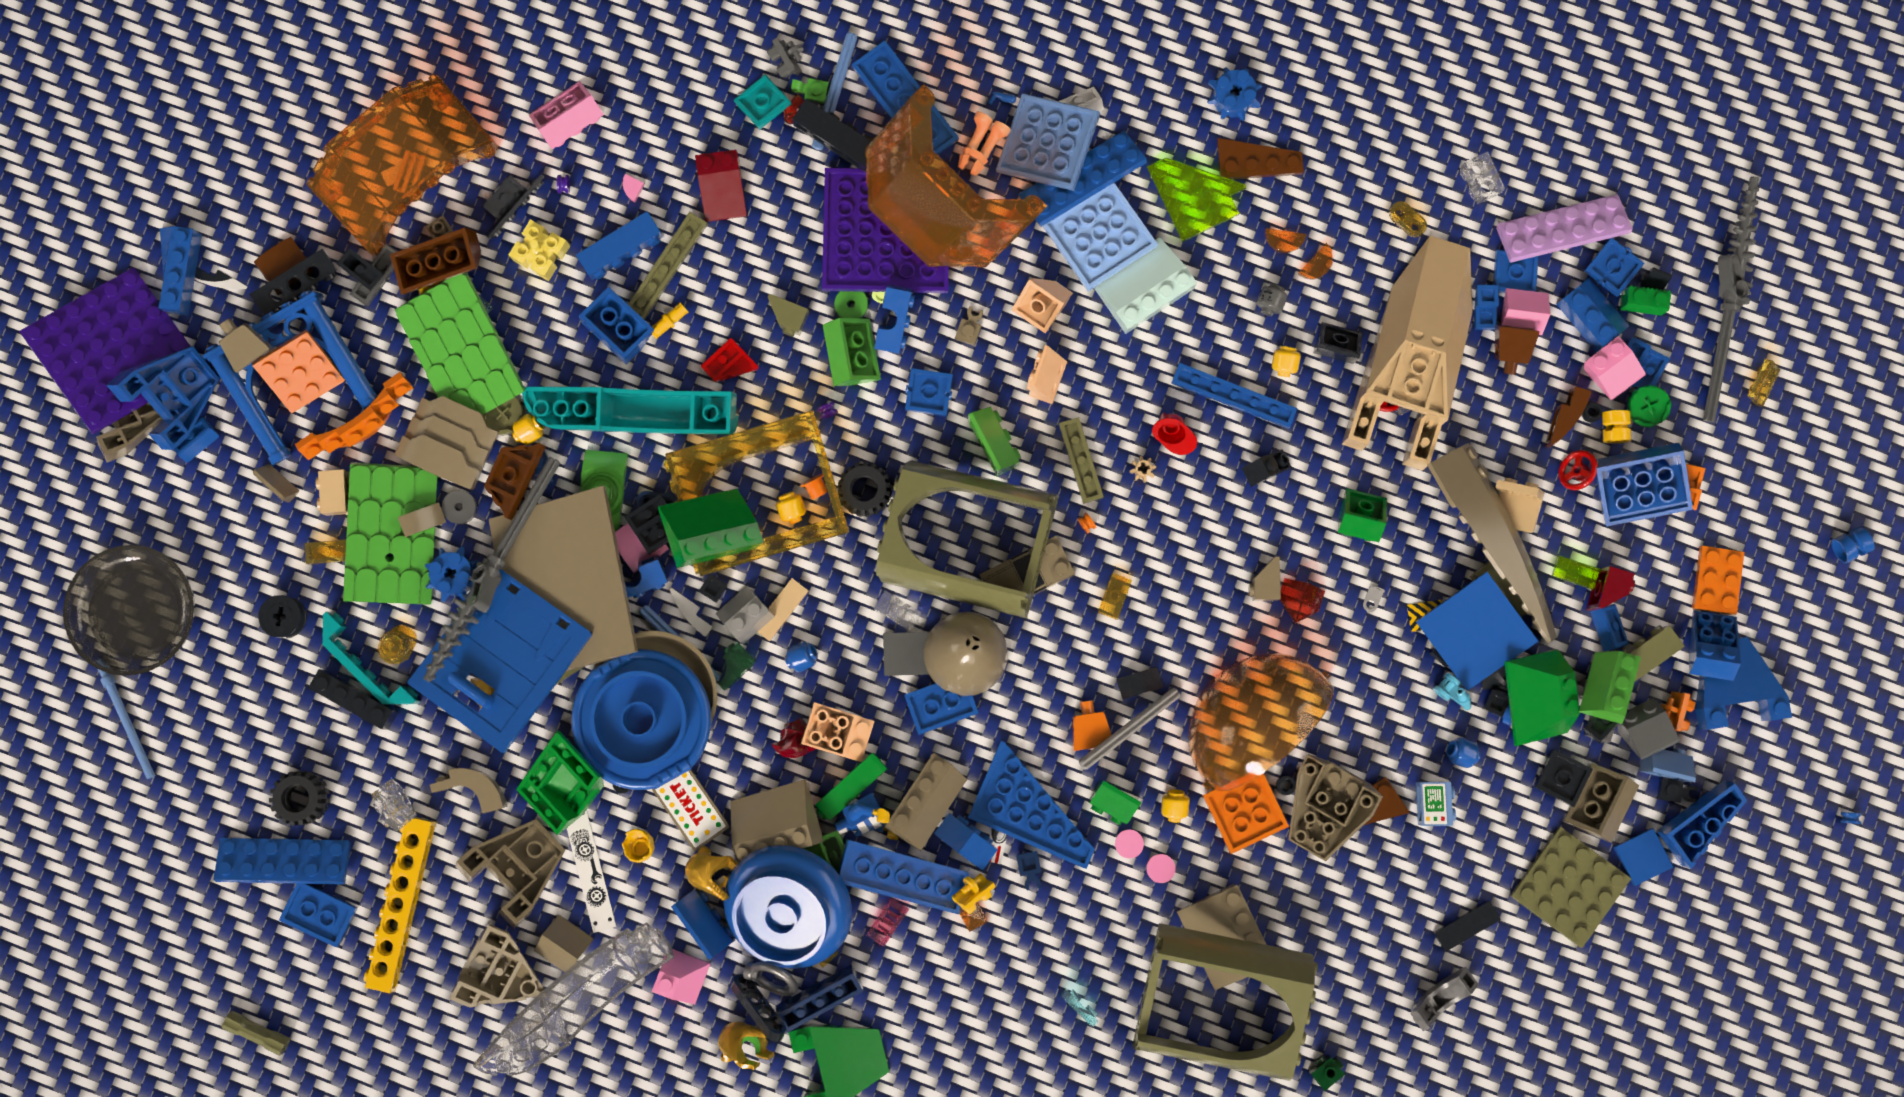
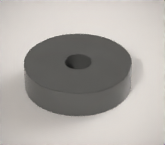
M455 490L444 498L442 512L450 522L466 524L475 517L477 502L470 493L463 490ZM458 504L463 505V508L460 511H457L456 509Z

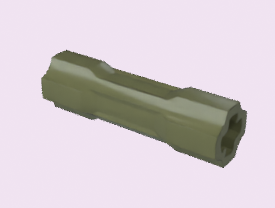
M235 1011L229 1012L222 1023V1029L235 1035H240L279 1056L283 1055L290 1042L289 1037L250 1021L247 1017Z

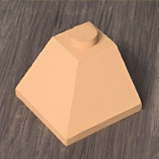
M1030 278L1011 310L1046 334L1073 293L1056 281Z

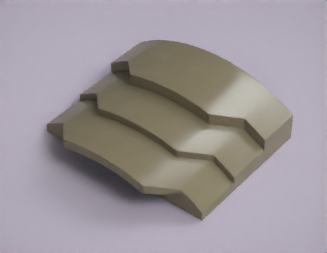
M445 396L432 401L422 398L394 455L443 479L474 490L499 432L487 427L482 413Z

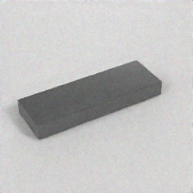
M385 244L371 263L384 277L372 291L368 290L360 282H357L350 295L369 307L394 272L390 254L398 251Z

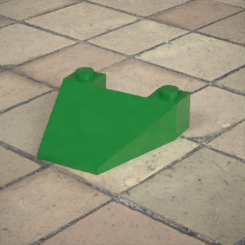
M808 1024L788 1032L793 1054L815 1048L824 1088L807 1092L804 1097H854L890 1072L879 1029Z

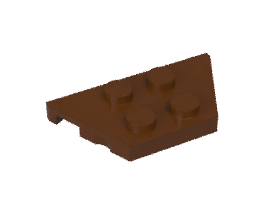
M536 443L533 446L520 445L515 448H501L484 487L492 495L495 504L502 509L505 518L513 519L546 446Z

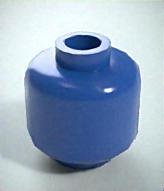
M801 641L787 649L785 662L790 669L793 668L796 672H803L816 664L818 653L812 643L808 644L805 641Z
M1462 737L1451 741L1446 751L1451 763L1464 768H1470L1478 763L1481 756L1478 745Z

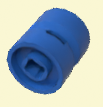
M1861 526L1849 531V535L1843 534L1834 538L1831 542L1836 557L1844 564L1857 559L1858 556L1872 552L1875 548L1872 536Z

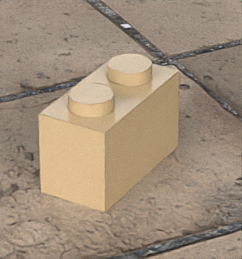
M344 469L318 471V477H316V488L319 490L317 508L321 514L326 516L348 514L350 476L348 471Z

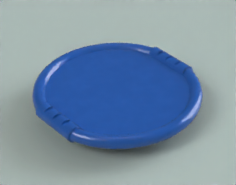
M638 649V652L604 662L592 669L587 675L574 700L571 716L572 733L578 752L601 775L603 780L618 787L631 790L657 789L691 770L702 755L711 729L710 703L701 681L686 664L660 651Z

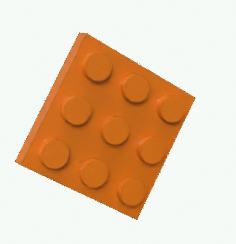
M307 329L252 362V366L291 414L345 381L339 369Z
M1261 768L1202 795L1230 854L1289 827Z

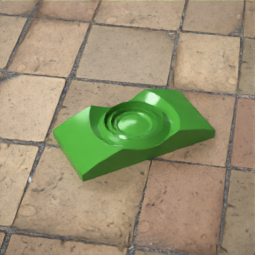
M586 450L581 472L580 492L600 486L606 487L614 530L616 532L621 526L628 454Z

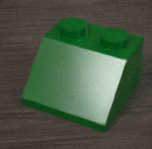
M1346 488L1338 519V533L1379 543L1387 524V498Z
M1101 780L1088 803L1092 804L1090 809L1100 815L1103 812L1111 815L1109 820L1121 825L1122 822L1128 824L1142 802Z

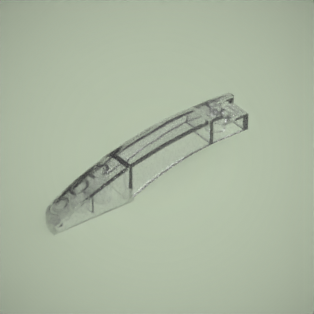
M646 922L634 931H631L629 928L623 930L569 968L532 1000L474 1062L473 1067L480 1072L497 1076L498 1073H509L510 1076L518 1075L535 1068L571 1045V1040L610 1002L637 981L674 958L672 948L659 928L655 930Z

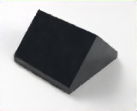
M1321 322L1313 353L1354 364L1360 358L1362 333Z

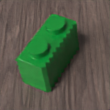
M1631 285L1621 293L1620 310L1662 316L1670 309L1671 291L1654 290L1653 288L1649 289V287L1646 289L1640 286L1637 288V286L1633 287Z

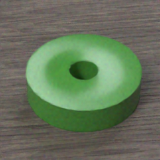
M840 291L835 298L834 306L840 318H863L868 310V301L863 292ZM849 302H854L855 306L853 308H849L847 304Z

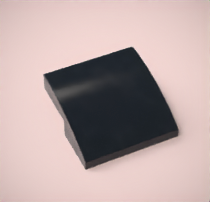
M661 494L624 517L649 555L669 543L658 510L659 506L667 504Z

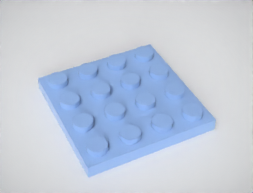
M1115 183L1042 226L1088 292L1158 247L1155 239Z

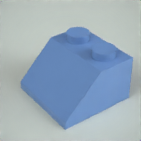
M1673 748L1672 751L1663 749L1641 760L1639 772L1683 782H1695L1696 780L1693 756L1686 755L1685 750Z

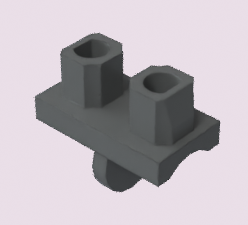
M775 38L772 41L774 45L767 53L772 61H777L780 58L784 61V63L777 67L779 75L786 78L792 74L799 75L802 73L797 63L802 60L800 55L803 51L802 45H794L793 41L786 44L784 40L780 41L779 38Z

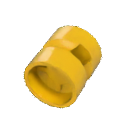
M1628 410L1602 412V424L1606 426L1603 430V443L1631 442V429L1628 428V425L1631 424V412Z

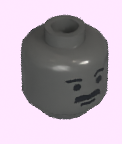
M1271 283L1269 286L1262 288L1257 305L1261 308V313L1267 316L1280 314L1288 296L1283 287Z

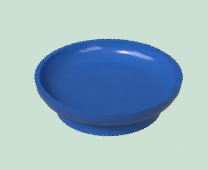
M785 845L764 847L744 857L735 866L728 878L725 892L729 898L724 900V912L728 926L741 946L763 962L789 969L806 968L816 965L835 953L849 933L852 922V904L848 889L836 870L821 857L810 851Z

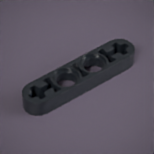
M743 974L735 975L731 984L733 993L763 1034L771 1041H781L786 1032L784 1022L752 980L744 979ZM748 998H754L757 1002H752ZM759 1013H765V1014H767L769 1017H768V1018L763 1017V1016H761Z

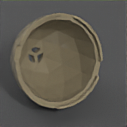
M969 611L948 615L937 622L930 630L923 650L924 663L933 681L942 689L959 694L960 696L977 695L993 687L1002 677L1008 661L1007 643L999 627L988 617ZM972 636L977 637L979 641H975ZM967 639H969L970 645L968 647L966 645ZM974 645L979 646L978 649L972 650Z

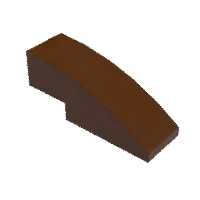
M1577 386L1569 390L1566 404H1560L1555 408L1544 447L1549 448L1555 445L1573 428L1581 417L1592 391Z

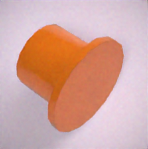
M824 473L814 476L800 485L801 488L806 487L812 500L828 492L822 480V477L825 476Z

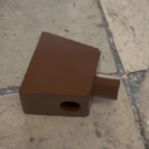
M1495 325V359L1505 361L1503 373L1516 375L1518 363L1528 364L1530 362L1540 331Z

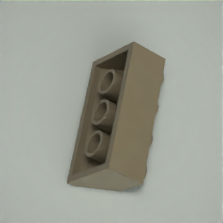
M933 753L885 828L921 851L967 779L952 764Z

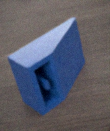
M1693 610L1689 648V674L1734 681L1741 665L1737 617Z

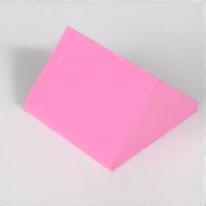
M1506 288L1500 325L1535 329L1540 331L1539 335H1542L1550 317L1549 293Z

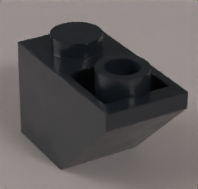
M1281 449L1255 460L1243 467L1242 470L1252 487L1292 467L1288 456Z

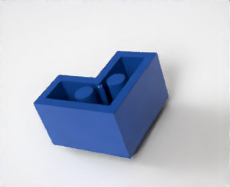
M949 813L934 834L957 853L983 870L998 850L992 845L993 840L984 833L980 836L981 831L972 824L968 827L969 822L962 816L958 815L956 818Z

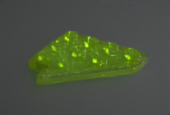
M1169 158L1161 159L1147 166V170L1182 242L1239 215L1231 196L1245 190V184Z

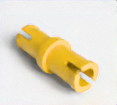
M679 302L670 312L664 313L662 318L652 326L654 329L652 335L658 339L670 327L674 328L675 323L689 313L687 309Z

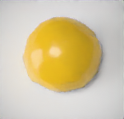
M633 829L626 832V838L622 842L625 856L630 861L637 863L648 860L655 849L653 837L647 831L641 829Z

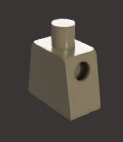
M229 318L219 325L227 335L219 341V344L236 373L273 348L247 323L237 328Z

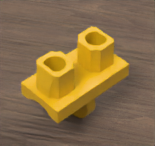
M981 873L974 879L966 876L963 879L965 886L951 896L953 901L960 905L968 914L976 910V902L979 900L987 901L992 897L991 890L995 888L994 882L987 880Z

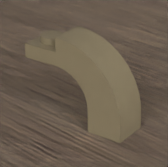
M476 769L448 770L450 779L446 775L436 778V783L430 784L432 793L457 786H465L471 789L478 797L482 814L508 807L504 793L498 783L486 773Z

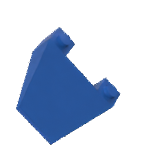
M191 346L124 370L106 386L120 402H132L139 394H142L163 419L149 435L162 450H174L189 436L217 385L219 377L195 348Z
M1748 637L1739 638L1741 665L1734 681L1706 676L1699 677L1695 705L1698 730L1729 727L1725 705L1758 701L1761 721L1792 718L1787 693Z

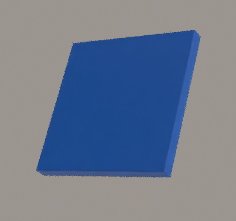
M1488 572L1480 575L1415 621L1466 691L1504 666V661L1514 659L1538 642Z

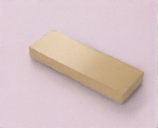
M791 578L768 608L775 617L762 627L758 633L768 641H771L809 591Z

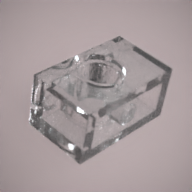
M884 591L874 607L875 611L910 632L922 615V612L887 591Z

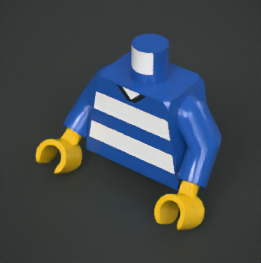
M873 793L845 807L842 810L845 818L835 823L840 835L852 830L855 836H860L876 830L882 833L887 831V838L898 839L897 835L885 828L886 824L889 823L890 813L881 808Z

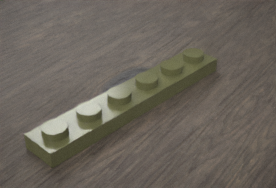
M691 212L688 213L628 304L644 320L708 226L707 222Z

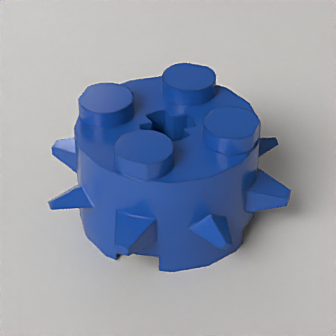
M1225 67L1224 74L1218 80H1209L1208 83L1214 89L1212 98L1207 103L1214 104L1217 111H1221V119L1229 116L1231 118L1239 117L1244 121L1245 114L1250 108H1260L1261 104L1255 97L1257 90L1262 85L1255 83L1252 76L1249 75L1248 69L1230 71Z
M462 546L456 552H446L443 548H440V555L432 563L425 564V567L429 570L430 578L426 588H435L441 592L442 602H446L450 596H459L465 601L463 595L470 591L473 582L468 580V578L472 576V571L480 561H470V559L466 558L465 547ZM452 570L456 571V574H454L455 578L449 577Z

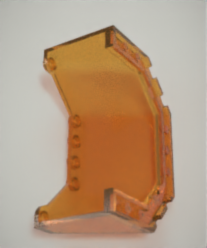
M437 74L429 76L427 81L418 79L409 82L406 88L402 89L400 86L389 90L325 145L323 151L326 154L324 158L318 159L313 169L315 175L310 177L306 183L313 193L371 255L379 253L385 247V238L397 217L406 211L409 204L418 201L423 196V192L428 188L436 186L443 175L451 173L457 166L478 158L490 159L499 148Z
M923 84L865 149L868 209L928 267H987L1039 216L1047 205L1035 195L1027 196L1024 200L982 199L933 151L931 107L935 103V96Z

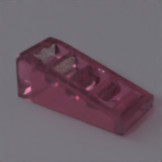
M891 897L868 931L867 936L885 947L909 909ZM892 906L893 908L901 912V915L898 916L897 914L889 910V908ZM885 914H888L890 917L895 919V924L886 917H884ZM882 921L883 923L891 927V930H887L879 923ZM875 929L881 931L883 934L886 935V937L883 938L879 934L874 932Z

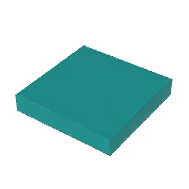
M766 74L734 99L735 104L759 130L791 105L790 100Z

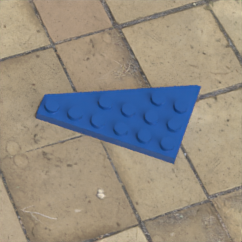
M1000 741L968 818L1087 869L1095 849L1007 744Z

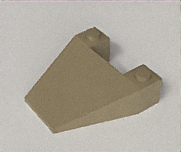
M149 403L112 423L115 430L96 437L98 446L107 463L128 455L163 421Z
M535 819L472 847L456 861L455 867L469 882L485 868L495 876L513 895V898L501 908L499 914L515 929L531 914L561 860L565 849Z

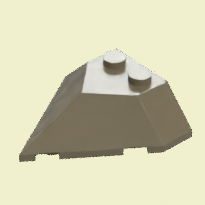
M488 924L481 932L461 969L449 999L470 1008L486 1003H491L492 1005L527 1000V998L548 997L547 992L509 932Z

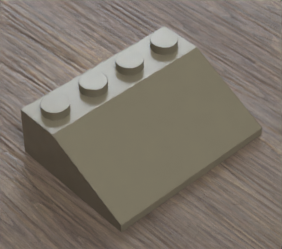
M806 779L730 801L732 847L738 863L748 854L764 847L785 845L802 849L824 842Z
M1235 883L1177 911L1186 929L1266 945L1238 885ZM1204 968L1214 990L1247 978V976Z

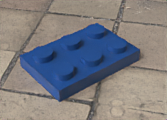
M936 683L904 695L918 735L979 714L973 696H960L959 694L942 689Z
M296 884L279 921L337 948L340 946L358 907L309 884Z

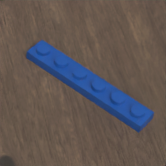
M1182 363L1178 364L1171 384L1288 429L1291 427L1297 411L1296 407Z

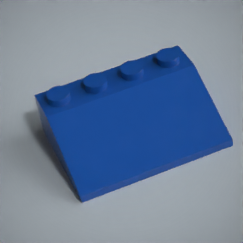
M1679 442L1596 459L1598 467L1596 468L1595 480L1606 527L1693 510L1684 450Z

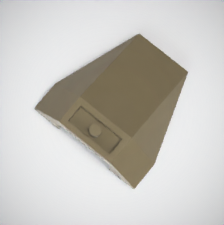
M1307 754L1297 774L1288 840L1318 858L1327 861L1374 816L1383 796L1370 783L1335 763Z

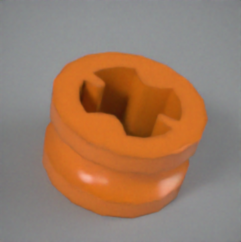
M1084 513V517L1077 518L1087 534L1090 533V529H1096L1095 523L1087 513Z

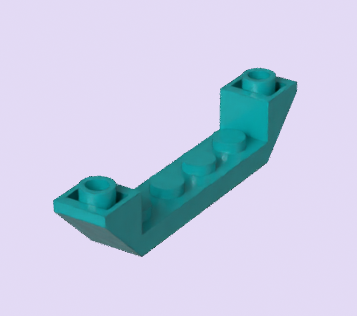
M326 611L323 614L322 645L382 704L407 705L419 704L421 702L417 698L419 694L410 686L408 688L400 686L390 695L391 690L383 683L380 685L375 680L376 675L369 669L365 670L360 665L362 663L361 660L354 654L350 655L345 650L347 647L339 639L335 640L347 628L343 624L344 619L336 612Z

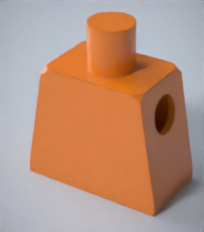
M1093 700L1080 702L1082 715L1073 716V751L1095 748L1112 735L1104 712H1094Z

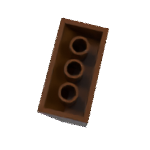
M462 228L390 254L401 295L477 269L481 248L476 231Z

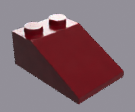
M737 150L695 155L705 221L712 222L747 217Z

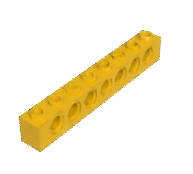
M408 816L401 823L400 832L402 836L395 847L397 857L390 868L391 882L386 886L385 905H382L379 917L382 919L380 926H377L375 930V947H372L369 954L371 964L364 975L365 988L386 993L396 991L436 821ZM412 834L418 836L419 841L416 846L410 842ZM407 855L413 858V865L411 867L405 863ZM403 876L408 879V886L406 888L400 885V879ZM396 898H400L403 901L401 909L395 906ZM392 919L398 923L396 930L390 928V921ZM387 940L393 945L391 952L387 951L384 947ZM381 962L386 963L388 967L386 973L381 972L379 969Z

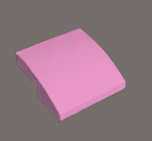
M628 523L615 532L618 551L634 574L639 571L638 562L656 555L661 556L669 550L667 545H664L649 555Z

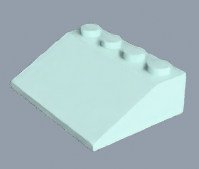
M1160 237L1155 239L1158 247L1094 288L1125 334L1195 289L1197 285L1196 280L1187 267Z

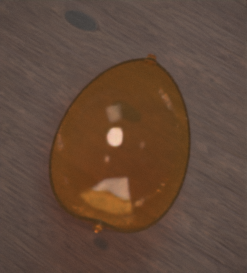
M1280 653L1251 656L1230 665L1220 672L1199 696L1193 708L1188 728L1190 755L1198 773L1205 781L1202 784L1207 791L1210 788L1217 791L1235 789L1257 778L1287 756L1314 729L1330 706L1334 696V687L1328 680L1331 676L1326 671L1321 673L1317 668L1300 658Z

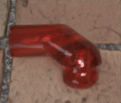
M798 94L790 101L791 105L784 110V120L790 125L793 124L792 118L796 114L797 108L804 103V100Z

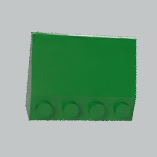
M737 488L658 507L677 568L754 550L763 543L758 523Z

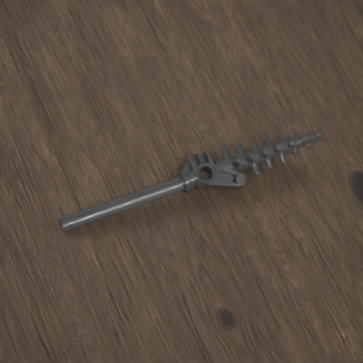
M1753 176L1749 178V187L1745 191L1747 195L1744 196L1745 202L1741 203V206L1744 207L1740 209L1742 215L1737 216L1741 221L1735 223L1739 228L1735 227L1733 231L1737 234L1731 236L1732 239L1736 240L1729 241L1734 247L1727 249L1728 252L1733 254L1720 255L1718 257L1719 295L1724 300L1720 306V310L1723 311V317L1703 417L1705 422L1715 423L1735 313L1740 312V308L1743 305L1750 303V299L1747 296L1751 295L1749 288H1752L1753 284L1746 282L1744 276L1745 271H1753V268L1746 265L1747 258L1752 259L1755 256V253L1748 252L1749 245L1756 243V240L1750 239L1751 232L1757 230L1756 226H1752L1754 218L1758 217V214L1754 213L1755 205L1759 203L1756 200L1757 192H1759V177Z
M548 458L493 555H488L486 558L487 562H478L476 564L477 567L472 571V576L468 578V580L473 582V586L468 594L463 595L465 601L454 599L453 602L459 606L457 607L459 612L458 614L451 611L448 613L452 618L451 627L448 625L443 626V629L446 630V636L444 639L438 638L437 641L440 643V648L438 651L432 652L434 656L433 661L427 665L428 669L423 678L428 682H431L432 679L434 680L438 669L444 668L443 661L445 658L453 656V653L450 651L452 647L462 645L458 638L461 634H470V631L466 628L468 622L479 623V620L473 616L474 612L478 610L487 613L495 590L501 582L499 570L504 568L506 564L504 559L560 465L557 459Z

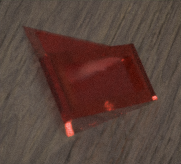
M1284 578L1280 601L1294 622L1297 623L1319 612L1325 591L1310 583Z

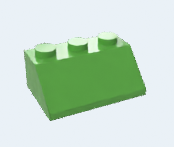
M838 318L823 324L833 386H851L881 380L870 319Z
M990 406L968 414V422L996 476H999L1019 466L1021 456L1017 448H1012L1009 443L1012 439L1007 429H1002L999 423L1002 421L997 410L993 411Z
M1621 651L1595 652L1579 712L1623 724L1641 657Z

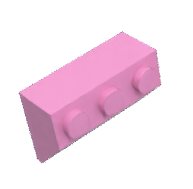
M579 81L529 114V117L548 145L553 149L563 145L565 140L571 136L581 133L583 128L589 124L596 123L604 114L588 90Z

